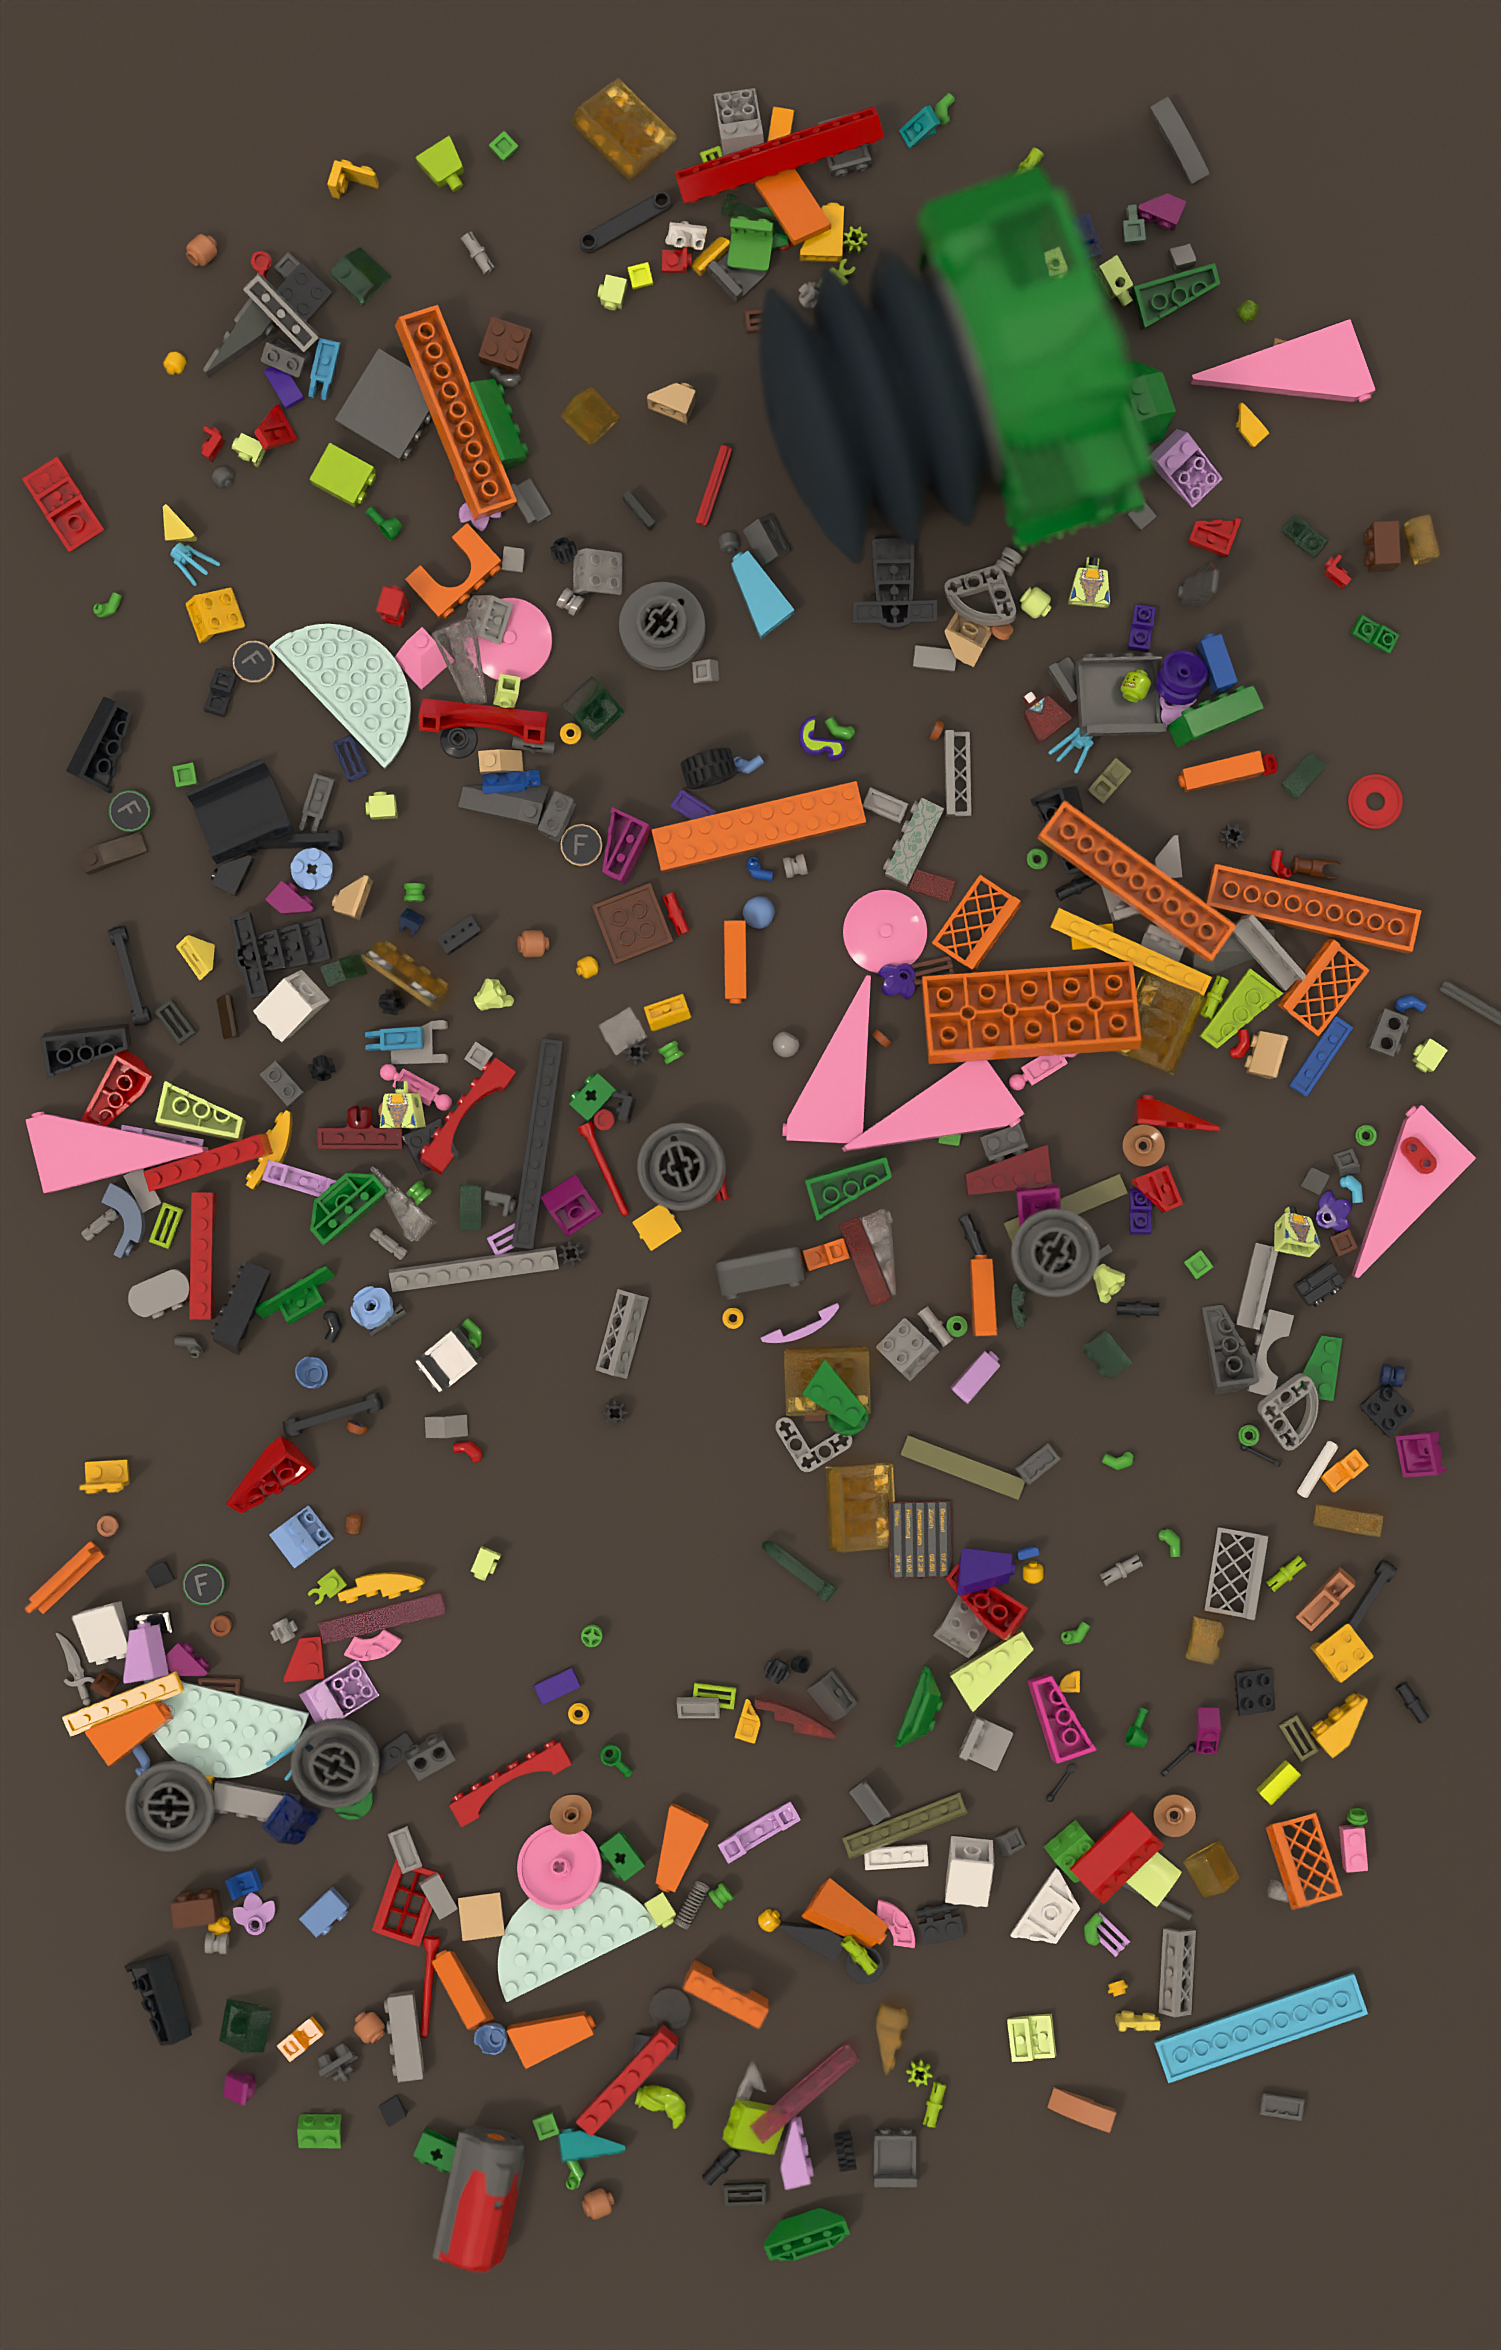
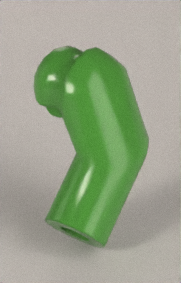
M947 93L935 106V114L941 125L947 124L950 120V117L947 115V108L955 101V98L950 93Z
M113 592L108 603H98L94 606V613L98 617L103 618L113 615L117 611L122 596Z
M834 717L825 721L832 736L836 739L849 740L855 735L853 727L839 726Z
M467 1318L461 1326L469 1332L468 1340L476 1349L481 1345L482 1331Z
M1125 1452L1123 1456L1115 1458L1106 1453L1102 1463L1116 1470H1121L1133 1464L1134 1456L1131 1452Z
M1171 1529L1160 1530L1159 1539L1161 1541L1165 1540L1170 1545V1557H1181L1179 1536Z
M1082 1621L1077 1630L1064 1631L1061 1634V1640L1067 1645L1081 1643L1091 1626Z
M1097 1912L1084 1926L1085 1940L1093 1946L1100 1942L1097 1927L1104 1920Z
M578 2161L566 2162L571 2170L566 2181V2186L570 2190L579 2187L584 2175Z

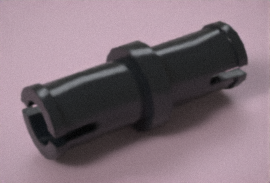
M1088 875L1077 880L1074 878L1071 880V883L1055 889V894L1061 902L1074 894H1081L1083 890L1097 885L1098 882Z
M971 1214L958 1218L966 1235L964 1238L968 1240L974 1256L986 1253L987 1250L979 1236L981 1233L979 1230L977 1231Z
M1136 1301V1303L1117 1302V1315H1136V1317H1140V1315L1159 1316L1160 1304L1141 1303L1140 1301Z
M1405 1681L1398 1684L1395 1690L1405 1702L1404 1706L1406 1709H1410L1418 1724L1429 1719V1714H1427L1420 1703L1421 1699L1415 1696L1408 1683Z
M730 2146L720 2158L714 2160V2164L702 2175L703 2180L711 2186L723 2173L726 2174L730 2165L741 2156L739 2151Z

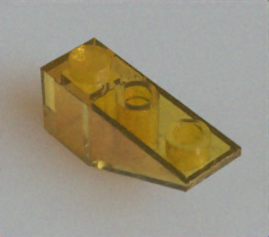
M1316 1504L1313 1525L1380 1537L1383 1516Z
M881 2002L875 2024L884 2074L888 2075L889 2069L893 2070L896 2057L893 2056L895 2050L900 2049L902 2037H900L901 2030L906 2029L909 2017L906 2016L905 2009Z

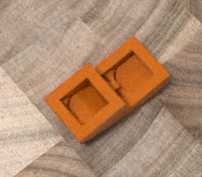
M844 1238L801 1251L807 1272L850 1258Z

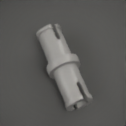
M472 231L465 234L461 240L470 251V257L472 260L475 259L484 275L494 270L495 266L486 255V249L484 246H480Z
M929 1306L918 1313L928 1326V1331L935 1335L943 1347L953 1340V1337L943 1327V1322L936 1318L929 1309Z
M1137 1554L1121 1564L1120 1562L1116 1563V1566L1099 1574L1101 1580L1110 1576V1578L1104 1580V1585L1108 1586L1120 1578L1124 1579L1127 1577V1574L1143 1567L1141 1561L1132 1564L1139 1560Z

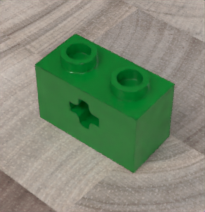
M598 1073L595 1076L591 1074L585 1080L584 1084L586 1086L581 1092L577 1089L569 1098L572 1100L570 1105L588 1122L612 1097V1092L617 1091ZM588 1091H590L591 1093L594 1091L597 1092L595 1094V1097L597 1098L595 1101L591 1099L588 1102L586 1100L588 1098Z
M621 1829L603 1841L599 1846V1852L605 1862L609 1860L613 1866L612 1871L618 1879L622 1878L624 1882L645 1867L646 1862ZM617 1852H619V1854H625L624 1861L621 1858L618 1860L616 1859Z
M425 2127L413 2156L422 2164L430 2163L435 2165L436 2169L443 2173L451 2172L457 2141ZM437 2149L441 2150L439 2155L434 2154Z

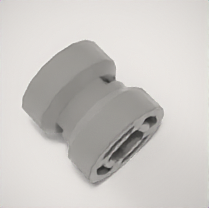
M1005 547L1002 551L1001 559H998L994 566L1001 568L1004 574L1012 576L1015 572V566L1021 562L1023 557L1016 551Z
M566 588L559 597L556 606L561 609L565 608L570 615L575 617L584 604L585 599L580 595H574L572 590Z
M799 854L795 858H783L787 879L793 878L796 874H808L803 854Z
M207 1932L205 1953L219 1952L220 1954L227 1955L229 1933H221L216 1938L214 1932Z

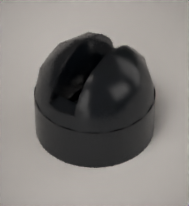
M804 1656L793 1658L791 1661L793 1671L806 1673L809 1669L808 1658Z

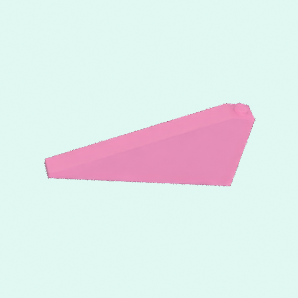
M1350 319L1193 374L1189 380L1190 384L1347 402L1359 400V403L1371 399V395L1376 390Z
M866 975L789 1115L787 1124L783 1123L782 1136H786V1141L848 1144L863 1134L871 976Z
M987 1060L967 1061L848 1143L842 1150L846 1152L1000 1129L1008 1125L1012 1128L1021 1121L1019 1117L1024 1112Z
M1413 1105L1405 1113L1407 1117L1403 1120L1352 1272L1354 1278H1359L1476 1159L1423 1105H1418L1417 1107ZM1416 1137L1432 1153L1437 1161L1436 1169L1432 1173H1419L1403 1156L1400 1145L1404 1139ZM1410 1144L1409 1150L1412 1152L1415 1151L1416 1146L1414 1144ZM1425 1159L1423 1161V1166L1427 1168L1430 1165V1163L1427 1159Z
M44 1111L31 1114L32 1118L26 1119L44 1193L56 1192L208 1151L207 1147L57 1115L44 1114Z

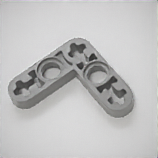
M782 1417L776 1422L777 1433L797 1466L804 1472L813 1471L847 1450L852 1444V1437L847 1436L849 1438L846 1441L847 1445L839 1444L836 1446L839 1450L834 1452V1448L829 1441L833 1440L834 1443L839 1441L838 1436L840 1434L835 1433L810 1449L790 1418ZM782 1421L791 1424L789 1426L791 1433L794 1430L797 1433L790 1436L787 1441L784 1439L785 1436H788L786 1431L779 1430ZM795 1438L802 1442V1447L797 1451L790 1448V1442ZM826 1445L831 1449L828 1457H821L819 1455V1448ZM815 1451L816 1456L821 1462L816 1463L815 1459L811 1462L810 1468L807 1466L802 1467V1458H812L811 1452Z

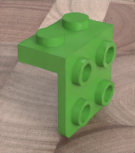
M739 216L737 219L731 218L730 228L732 234L727 261L730 268L768 271L774 238L773 223L766 219L753 221L743 216Z
M1074 1820L1050 1840L1044 1848L1054 1862L1076 1883L1080 1880L1069 1868L1095 1842L1088 1836L1081 1825Z

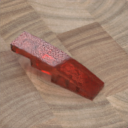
M859 1217L839 1225L871 1306L891 1299Z
M756 1697L754 1708L774 1711V1720L794 1723L793 1732L835 1739V1731L819 1720L787 1705Z

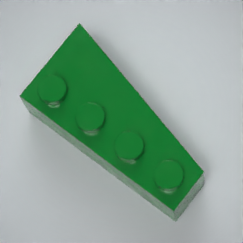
M1215 263L1134 286L1131 289L1141 331L1216 288L1220 284Z
M1245 685L1234 689V693L1228 695L1226 692L1217 696V701L1211 703L1210 700L1200 703L1198 709L1194 710L1193 707L1182 711V716L1167 725L1177 748L1184 746L1192 739L1195 741L1211 731L1215 732L1224 728L1228 723L1231 725L1262 710L1264 707L1254 686L1245 688Z
M881 1155L804 1178L816 1220H820L844 1204L892 1178L886 1156Z

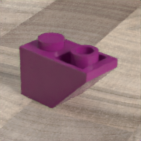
M1167 193L1140 204L1137 215L1140 219H1144L1145 222L1153 221L1159 224L1158 226L1164 230H1175L1186 201Z
M281 880L265 899L283 915L314 913L316 910L312 907L314 902L306 895L303 897L299 896L296 893L298 888L289 881L286 884Z
M180 1641L165 1655L168 1670L171 1673L177 1671L178 1676H205L211 1671L208 1668L209 1663L203 1657L198 1658L193 1653L195 1651L188 1642L183 1643Z
M1198 1707L1195 1732L1196 1754H1217L1221 1731L1219 1708Z
M229 2070L226 2075L223 2097L241 2105H246L247 2101L252 2099L256 2091L257 2081H254V2074Z

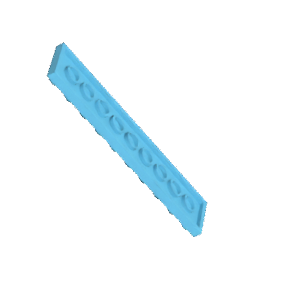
M1352 1972L1154 2041L1167 2081L1171 2083L1367 2015L1368 2012L1357 1980Z

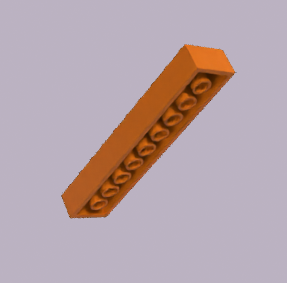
M435 305L399 317L395 324L396 330L473 520L476 521L511 509L517 502L439 306Z
M857 781L652 829L661 872L665 873L866 825V819Z
M1065 801L1037 837L1045 845L1206 962L1213 960L1236 928V925Z
M1218 864L1212 866L1204 903L1216 911L1239 916L1253 914L1257 920L1406 954L1413 951L1421 916V910Z

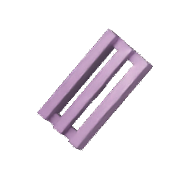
M515 1223L487 1238L495 1255L503 1254L514 1248L511 1244L500 1251L497 1249L498 1246L513 1239V1234L495 1244L493 1240L514 1229Z
M1099 1911L1098 1914L1104 1919L1103 1922L1123 1940L1119 1943L1101 1924L1097 1927L1117 1946L1114 1949L1098 1934L1100 1942L1116 1957L1126 1944L1130 1943V1940Z

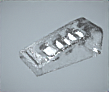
M1270 1878L1266 1892L1267 1895L1272 1899L1290 1903L1284 1885Z

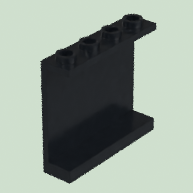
M263 759L252 761L246 767L234 769L221 778H214L209 783L193 787L191 791L186 792L209 845V853L216 864L294 831L270 771Z

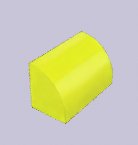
M1284 1760L1256 1790L1268 1803L1273 1805L1301 1775Z

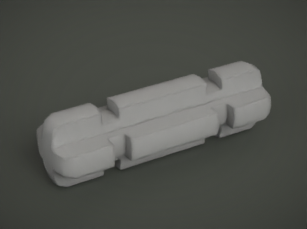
M110 1208L105 1212L106 1215L99 1217L90 1225V1228H86L81 1232L87 1241H90L95 1237V1234L100 1233L111 1224V1221H115L119 1217L114 1208Z
M374 1228L370 1233V1237L375 1241L378 1240L381 1246L390 1253H394V1256L399 1260H402L406 1256L407 1250L402 1246L399 1247V1244L386 1234H382L383 1232L380 1229Z

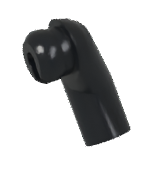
M326 1311L323 1318L327 1322L329 1330L325 1339L334 1343L342 1328V1324L337 1313Z

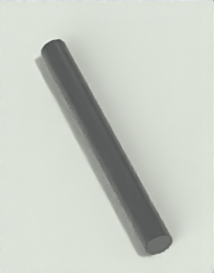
M1127 1882L1122 1886L1145 1898ZM1163 1899L1159 1906L1188 1921L1192 1916L1191 1912L1166 1899Z

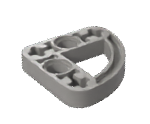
M997 566L986 567L949 579L945 583L944 589L948 602L965 619L986 626L1006 625L1016 619V607L1001 568ZM992 573H994L995 576H997L996 580H993V578L991 577ZM982 576H984V578L986 579V583H985V584H983V577H982ZM971 579H977L980 584L977 587H971L968 585V582ZM962 582L965 583L966 590H963ZM951 586H955V588H957V592L954 593L953 590H951ZM988 590L996 614L976 611L965 605L960 599ZM1002 590L1006 593V596L1003 599H997L994 594ZM1006 604V608L1008 612H1010V616H1006V614H1004L1003 605Z
M1299 1373L1258 1404L1260 1416L1285 1450L1289 1451L1297 1448L1307 1438L1315 1424L1319 1405L1316 1387L1307 1375ZM1303 1380V1381H1304V1382H1303L1304 1386H1303V1387H1300V1386H1301L1300 1382ZM1284 1392H1289V1398L1286 1401H1281V1395ZM1306 1395L1305 1414L1301 1424L1295 1431L1283 1414V1411ZM1267 1406H1270V1410L1274 1415L1271 1416L1268 1412H1266ZM1283 1420L1282 1427L1274 1429L1275 1422ZM1286 1433L1289 1437H1291L1290 1443H1287V1439L1283 1434Z

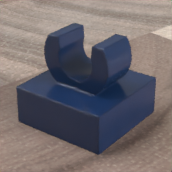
M406 908L398 921V924H401L399 930L402 932L405 927L411 929L409 936L412 937L423 925L426 917Z

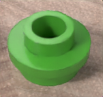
M1035 848L1027 855V863L1033 869H1042L1048 862V856L1042 849ZM1036 855L1040 856L1041 862L1035 863L1033 857Z
M1363 1125L1356 1130L1355 1138L1360 1145L1370 1146L1375 1142L1377 1133L1372 1126ZM1363 1132H1368L1369 1138L1367 1140L1363 1139Z
M960 1316L951 1317L946 1324L948 1333L954 1337L964 1335L967 1331L966 1320ZM956 1322L961 1324L960 1330L957 1331L953 1329V1325Z
M1252 1425L1243 1426L1238 1432L1239 1441L1245 1446L1255 1445L1259 1440L1258 1429ZM1246 1432L1251 1433L1252 1437L1250 1440L1246 1439Z
M1352 1808L1350 1813L1347 1814V1820L1354 1826H1363V1824L1368 1822L1367 1812L1361 1808Z

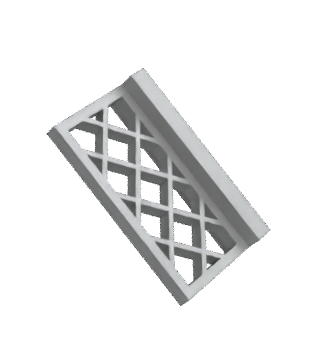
M1218 1527L1205 1611L1255 1620L1269 1535ZM1222 1532L1231 1534L1235 1539V1542L1226 1548L1220 1541ZM1235 1535H1240L1242 1537L1237 1539ZM1245 1537L1255 1538L1254 1547L1246 1552L1239 1541ZM1237 1543L1244 1554L1234 1560L1227 1550ZM1220 1545H1221V1547L1223 1548V1550H1222L1221 1552H1219V1546H1220ZM1251 1551H1253L1252 1559H1251V1557H1250L1249 1554H1248V1553H1250ZM1226 1552L1232 1562L1222 1569L1217 1562V1558ZM1247 1556L1251 1562V1567L1242 1572L1236 1562ZM1234 1564L1241 1574L1231 1581L1224 1570ZM1216 1565L1220 1570L1217 1573H1215ZM1250 1571L1249 1579H1247L1245 1574ZM1222 1572L1229 1583L1218 1589L1214 1583V1577ZM1243 1576L1248 1585L1247 1589L1239 1593L1233 1582ZM1231 1585L1237 1596L1227 1602L1220 1591ZM1214 1587L1216 1592L1212 1594V1589ZM1246 1592V1597L1244 1600L1241 1595H1243ZM1216 1594H1219L1225 1602L1219 1608L1210 1607L1211 1598ZM1238 1597L1244 1603L1243 1613L1234 1611L1230 1606V1603ZM1225 1606H1228V1608H1229L1230 1610H1226V1609H1223V1608H1224Z

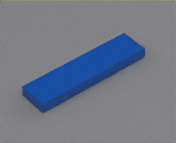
M1335 1016L1289 1084V1087L1307 1097L1354 1027Z

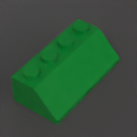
M495 379L471 382L470 386L504 470L526 462V455L529 452L525 442L520 443L518 435L521 432L517 422L512 423L510 416L513 415L509 403L505 404L502 397L506 395L502 385H497Z

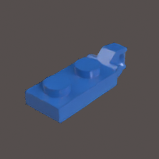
M539 770L482 775L484 794L525 791V787L541 785Z

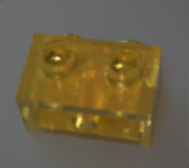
M1426 515L1410 519L1405 524L1404 532L1406 538L1409 539V552L1411 558L1414 559L1415 565L1436 560L1440 556L1431 516Z
M1194 1616L1186 1654L1187 1659L1208 1664H1214V1659L1218 1660L1220 1648L1217 1647L1218 1639H1222L1224 1627L1221 1626L1222 1623L1219 1620Z

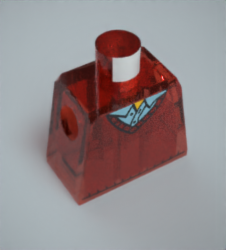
M1031 691L1022 698L1029 707L1023 713V717L1038 745L1072 719L1049 695L1039 700L1034 692Z

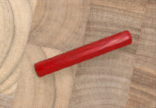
M726 445L720 446L696 518V523L701 526H707L732 453V448Z

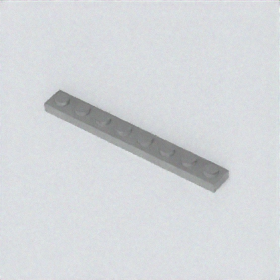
M555 1246L389 1270L392 1292L554 1270L559 1269Z

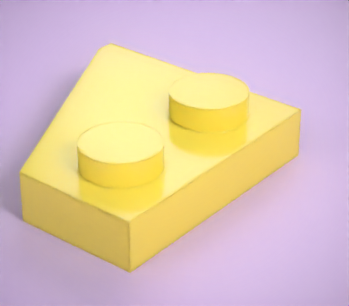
M1132 2011L1116 2013L1115 2022L1119 2031H1126V2027L1135 2028L1137 2031L1160 2030V2020L1153 2013L1145 2012L1142 2015H1134Z

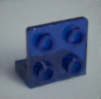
M286 1793L261 1828L279 1843L297 1845L304 1840L310 1826L317 1822L321 1810L305 1807L290 1793Z

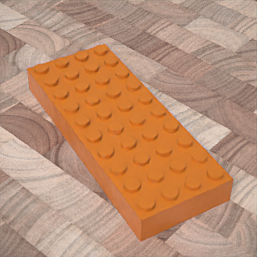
M1133 961L922 976V996L929 1064L1140 1049L1141 1031Z

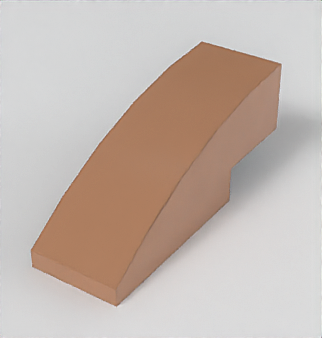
M1339 1567L1309 1599L1295 1618L1312 1631L1355 1587L1356 1580Z
M1053 2087L1047 2108L1068 2118L1108 2133L1111 2131L1116 2115L1114 2108Z

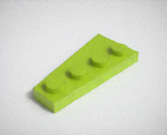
M1248 969L1199 1037L1215 1049H1218L1283 993L1252 969Z

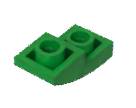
M1364 615L1358 616L1350 632L1351 635L1387 654L1391 653L1400 636L1386 626L1378 625Z

